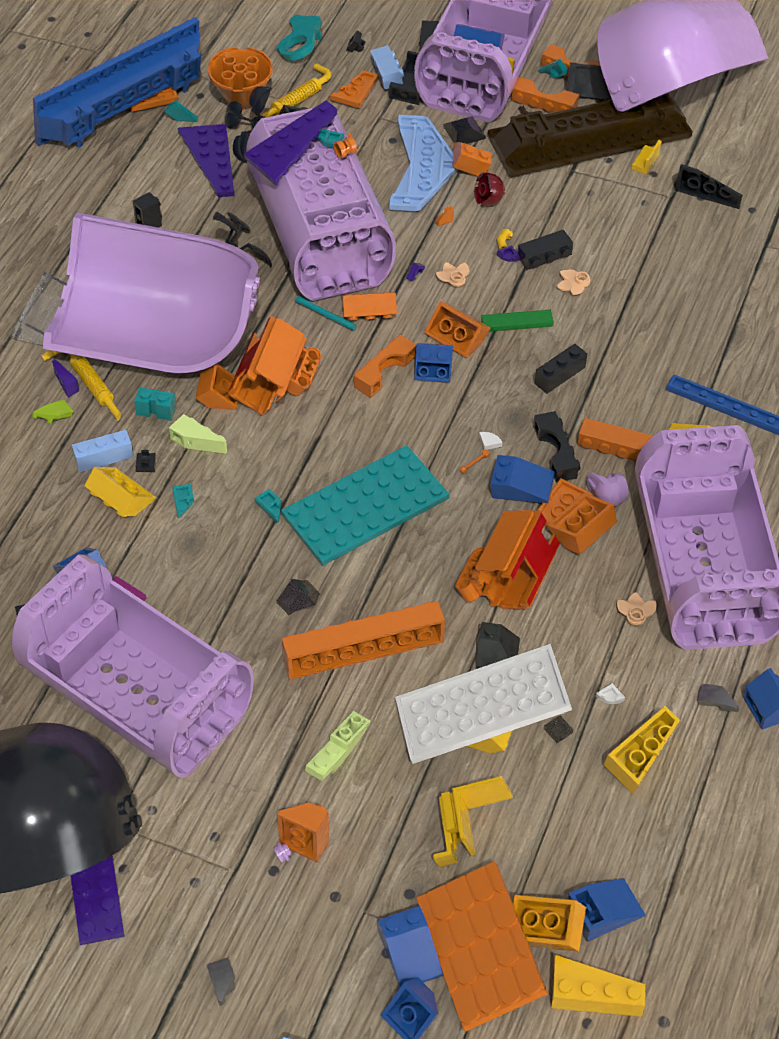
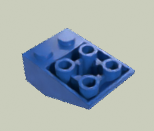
M624 878L589 884L568 893L567 900H576L586 907L582 934L587 942L645 917L643 909Z

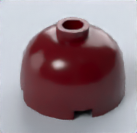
M481 173L476 180L479 182L478 187L474 188L475 200L477 204L481 203L480 206H493L499 203L505 194L503 181L495 174Z

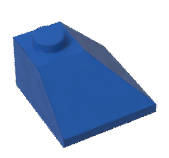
M418 977L403 983L381 1016L403 1039H420L438 1015V1009L434 993Z

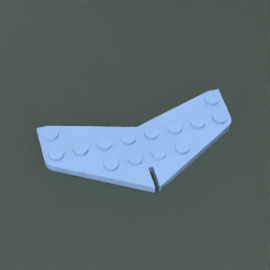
M399 115L398 127L410 165L397 190L390 198L389 210L419 211L458 169L453 168V152L428 117Z

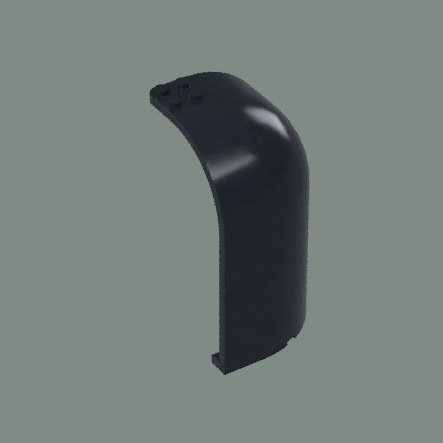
M33 723L0 730V894L52 882L96 865L124 848L142 826L141 817L139 814L137 815L135 808L136 798L131 793L121 766L100 742L81 730L57 723Z

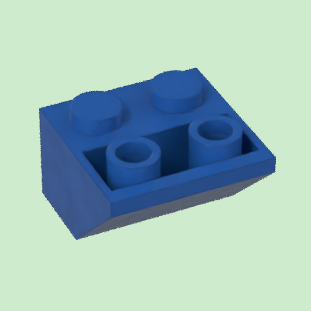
M417 343L414 380L450 382L453 345Z
M769 668L745 687L743 699L761 730L779 724V676L775 675L773 670Z

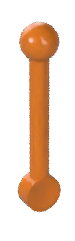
M483 450L482 455L466 466H461L460 472L466 473L468 468L482 458L489 457L490 452Z

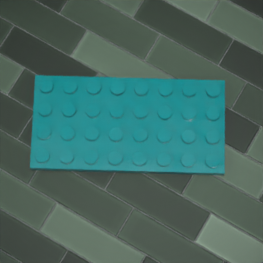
M405 445L281 509V515L318 562L324 566L448 500L450 494L408 445Z

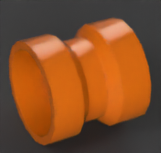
M351 136L346 137L344 141L339 140L333 144L334 151L339 159L346 157L347 154L351 155L357 152L356 142Z

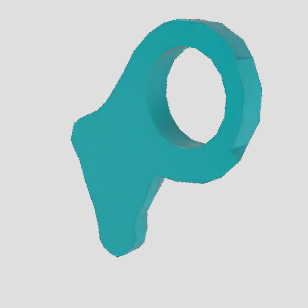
M297 14L290 18L289 22L293 32L282 39L276 47L285 60L295 61L305 57L313 50L315 39H322L320 31L322 21L320 16ZM299 42H306L301 48L295 51H288L293 45Z

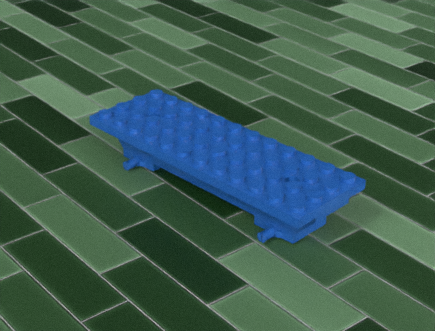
M196 17L187 20L34 97L35 143L40 146L50 140L63 141L67 146L76 142V146L81 147L83 146V139L94 132L96 124L168 87H171L173 90L182 87V92H188L189 84L200 77L201 55L199 52L201 34L199 33V20Z

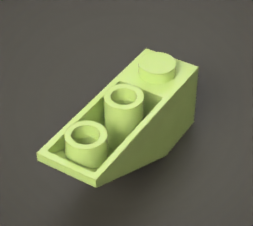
M183 414L169 427L170 439L184 448L227 453L225 438L215 434L208 427L202 426L194 418H189Z

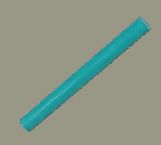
M297 296L295 302L352 331H355L357 328L356 324L300 296Z

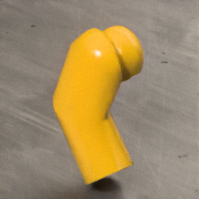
M508 228L503 229L496 239L499 250L506 248V239H511L510 236H513V232Z

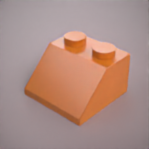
M455 142L453 144V168L476 176L487 172L491 165L490 152L462 142Z
M217 363L203 369L200 373L195 399L208 408L237 409L238 400L228 394L235 376Z

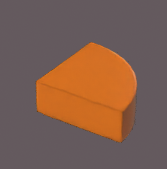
M452 206L445 208L440 217L438 215L436 219L437 226L453 222L454 209Z

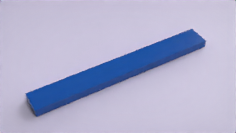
M675 374L666 387V391L779 435L778 415Z

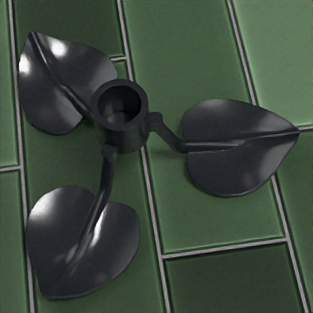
M258 86L251 92L249 104L252 107L251 111L257 115L252 119L240 116L243 108L239 102L233 101L229 103L224 116L226 126L234 129L237 127L239 119L251 122V126L254 128L261 118H265L260 113L266 105L271 87ZM252 130L241 132V136H236L233 141L232 149L235 157L247 163V160L244 157V153H246L247 142Z
M215 212L213 220L221 221L231 229L225 243L238 247L233 241L242 227L247 231L251 230L250 227L236 215L228 212L227 215L231 218V221L239 224L237 229L225 216ZM247 243L239 248L241 250L250 248L257 251L267 260L270 268L272 267L269 256L257 246Z

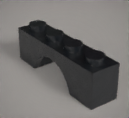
M556 411L535 415L533 428L538 440L548 442L558 450V453L552 456L550 470L555 472V482L558 483L560 478L566 481L577 479L580 462L578 459H575L574 448L569 444L568 433L563 430L562 419L558 418Z

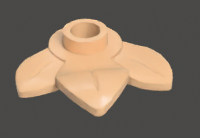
M446 262L443 266V271L436 272V276L443 282H449L452 286L459 287L465 284V277L469 275V267L466 263L455 267Z
M562 270L560 274L564 280L557 285V288L566 292L570 291L572 295H578L590 284V277L586 272Z
M634 592L627 601L618 600L617 602L618 611L626 616L630 624L635 626L644 624L647 617L654 615L657 607L654 600L644 603L637 592Z

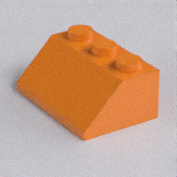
M395 292L341 295L343 317H347V320H358V316H365V319H375V315H382V318H393V314H397Z
M440 301L424 333L444 345H453L454 351L468 358L483 343L491 327L453 305Z
M584 493L552 520L547 527L552 533L554 532L557 539L566 549L580 555L617 523V518L612 503Z
M310 802L279 811L277 814L279 842L282 845L286 843L291 851L318 862L329 843V811L319 804L314 805Z

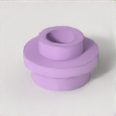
M278 842L277 846L273 848L282 863L286 860L290 861L289 856L292 853L287 844L284 843L282 845Z

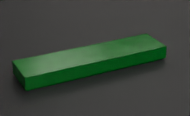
M551 309L481 315L482 323L491 327L489 332L552 327L554 325Z

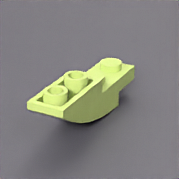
M353 711L330 735L329 742L306 765L305 771L321 781L330 773L334 774L355 748L370 725V720Z

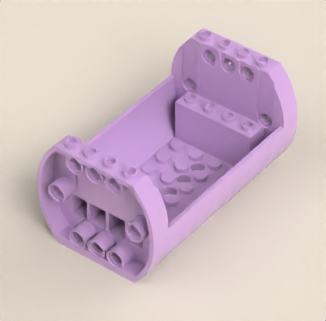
M450 0L433 35L426 40L415 62V84L420 97L428 108L464 117L473 116L474 119L489 123L495 120L503 111L551 10L553 0ZM462 24L504 33L502 51L493 44L466 40L460 36L454 37L456 25ZM507 57L515 59L513 74Z
M313 108L261 118L249 136L246 152ZM338 114L327 127L322 128L344 133V139L348 137ZM314 138L310 142V147L298 161L291 164L286 175H282L279 178L277 185H274L247 161L253 180L261 192L289 261L295 283L299 291L306 298L315 301L379 286L385 280L394 265L396 241L356 153L347 154L346 157L339 159L334 148L322 146L318 139Z
M739 425L661 430L643 446L636 461V480L671 634L676 644L684 650L764 644L779 634V558L754 471L755 460L747 433ZM692 531H700L702 534L696 535ZM700 544V546H703L706 550L700 551L698 548H696V545ZM704 561L709 563L710 565L703 566L702 564H700V562Z
M77 555L20 609L13 629L12 649L18 664L180 778L189 777L243 720L252 697L254 677L253 670L247 662L230 651L220 653L113 581L110 572L104 566L86 555ZM106 667L112 668V671L109 673L102 672ZM120 678L128 679L125 683L120 684L117 682ZM137 688L143 690L140 694L132 693V691ZM151 699L158 700V703L155 705H149L148 701Z

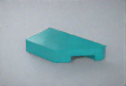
M558 59L540 67L538 72H544L549 74L550 77L557 79L566 75L569 70L563 61Z
M177 100L165 108V113L176 121H198V117Z
M321 129L320 135L317 137L322 146L334 148V142L344 140V133Z
M191 484L172 486L178 518H181L194 503Z
M267 489L254 498L255 503L278 523L281 499L273 491Z

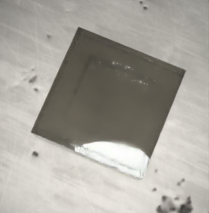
M561 715L544 725V730L556 743H559L573 733V728Z

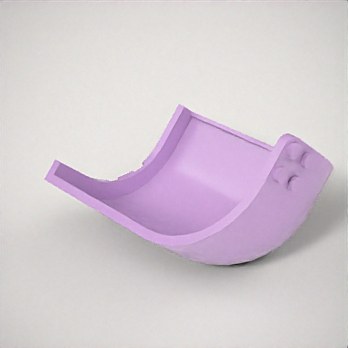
M642 0L604 18L598 31L600 65L614 106L618 111H626L703 78L742 66L754 65L768 59L755 21L737 0Z
M77 212L73 217L66 275H69L67 285H64L61 296L62 306L58 307L54 318L44 332L43 349L171 373H188L203 370L224 359L240 341L251 311H254V306H256L257 302L256 292L260 283V277H257L258 264L245 251L219 240Z

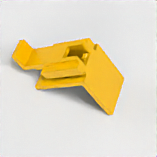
M502 776L452 788L453 793H450V791L441 793L442 797H439L447 851L433 855V859L438 867L458 863L456 855L458 843L463 842L471 856L476 855L469 809L513 798L512 792Z

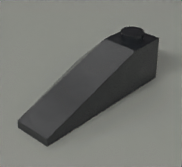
M680 165L675 191L740 209L742 194L696 168Z

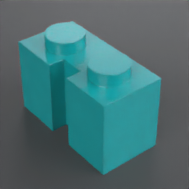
M139 387L134 400L136 415L151 417V414H155L157 419L172 421L177 408L175 393Z

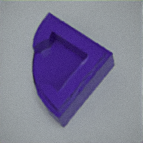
M512 245L497 250V256L502 260L509 262L520 261V256Z
M413 263L406 279L410 281L415 280V276L424 271L425 265Z

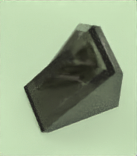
M291 579L276 602L290 615L297 610L316 605L320 593L308 580Z

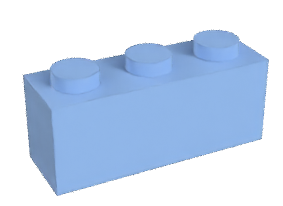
M388 45L370 50L373 65L384 89H389L391 82L403 84L402 77H404L402 68H400L394 51H391Z
M126 430L72 444L74 460L79 472L133 458L132 444Z

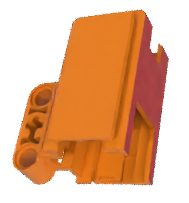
M273 316L268 318L260 338L256 336V333L251 336L228 391L229 396L257 411L260 415H264L270 409L275 395H277L276 401H279L286 391L294 396L301 395L311 385L321 359V353L317 348H303L307 338L304 337L302 332L280 318L276 319Z
M540 510L503 512L486 547H479L471 553L455 586L466 602H473L479 596H487L491 602L490 606H500L501 609H528L531 607L560 545L554 532L549 543L542 534L547 521Z

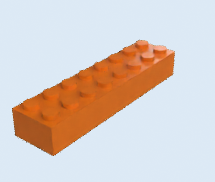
M435 601L426 602L414 607L409 606L397 611H388L381 615L367 616L356 621L350 620L343 624L330 625L318 630H309L297 635H289L282 638L283 662L289 680L443 643L445 618L439 602Z

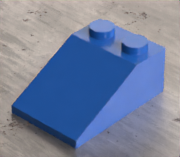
M497 455L491 479L492 498L549 503L555 472L516 456Z
M420 906L378 919V933L400 988L404 982L418 977L424 983L443 976L430 930Z

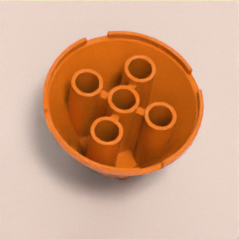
M237 47L224 49L216 53L208 63V76L228 104L233 101L239 102L242 105V111L251 107L249 98L253 89L258 86L265 87L273 71L270 58L262 51L247 47V49H237Z

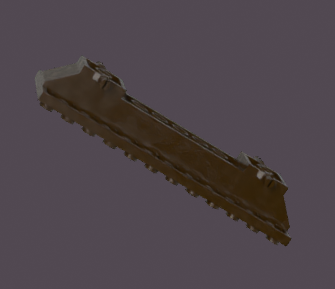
M666 93L626 111H618L614 106L613 100L549 114H543L541 110L528 112L525 106L522 105L518 108L521 114L510 117V122L506 126L489 129L487 133L509 176L515 177L640 149L645 145L653 146L658 140L662 141V144L692 137L693 131L686 122L687 119L674 98L669 93Z

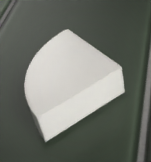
M479 432L484 450L502 447L501 439L495 434Z
M613 683L596 693V697L607 704H619L625 700L623 694Z

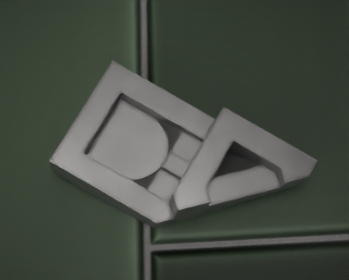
M702 684L698 699L700 705L720 706L722 711L739 712L738 705L723 686Z
M228 958L207 965L219 1006L225 1003V997L228 993L233 992L235 989V976Z

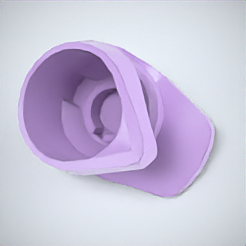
M593 472L589 473L587 485L590 492L594 494V497L612 503L614 507L627 500L628 485L622 474L613 473L604 477Z

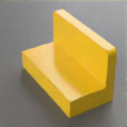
M658 140L654 147L645 145L632 164L631 170L647 175L660 154L662 141Z

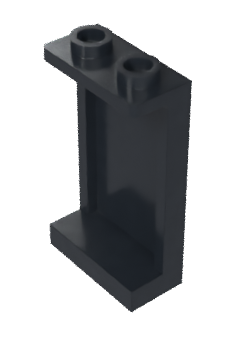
M407 52L406 62L402 67L404 77H402L403 84L390 83V99L415 105L420 104L422 98L418 93L414 75L415 62L419 53Z
M570 62L567 91L579 94V97L612 100L601 66Z

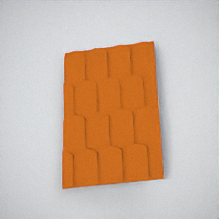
M496 861L450 881L446 885L427 892V894L416 897L428 924L459 1020L466 1032L548 995Z

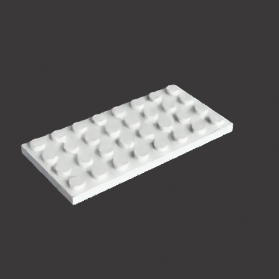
M551 644L395 697L412 764L572 710Z

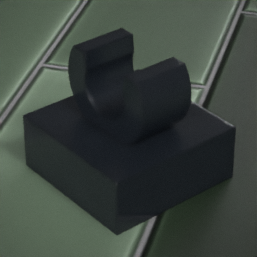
M357 30L349 39L346 50L351 53L354 49L362 52L366 42L361 39V32Z
M141 450V453H137L136 472H155L156 453H149V450Z

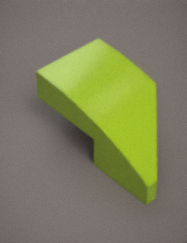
M60 400L35 410L32 413V417L35 419L38 417L47 420V423L52 424L53 419L72 417L73 410L65 400Z

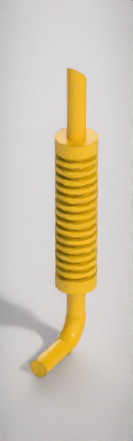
M316 63L314 69L324 74L321 78L313 77L271 103V109L261 115L265 116V118L271 117L274 114L278 115L283 105L294 107L322 89L321 85L330 80L332 76L331 71Z
M49 350L42 354L41 357L46 361L61 352ZM69 354L71 366L101 406H107L117 421H119L121 412L112 402L114 395L84 356Z

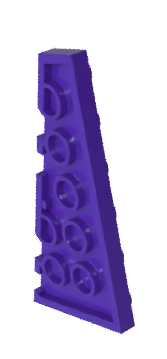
M325 100L244 153L245 159L274 185H277L279 178L282 175H286L291 164L296 163L310 147V142L320 135L321 129L327 127L338 114L337 108Z
M226 124L179 127L178 134L182 136L183 142L190 149V153L199 168L203 170L204 176L209 180L210 186L217 197L234 196Z

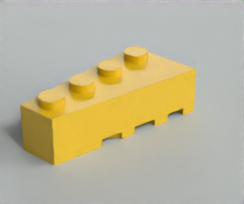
M664 706L608 754L603 765L634 794L675 731L680 719Z
M555 955L551 1008L642 1017L645 1008V984Z

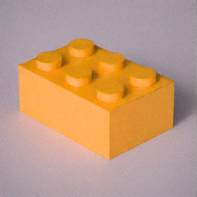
M522 895L514 896L513 905L529 946L579 952L586 911L584 905L576 900Z

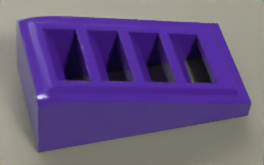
M52 360L54 373L66 396L71 397L79 392L77 378L57 360Z

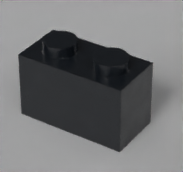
M150 192L133 200L135 223L159 228L162 226L161 203Z

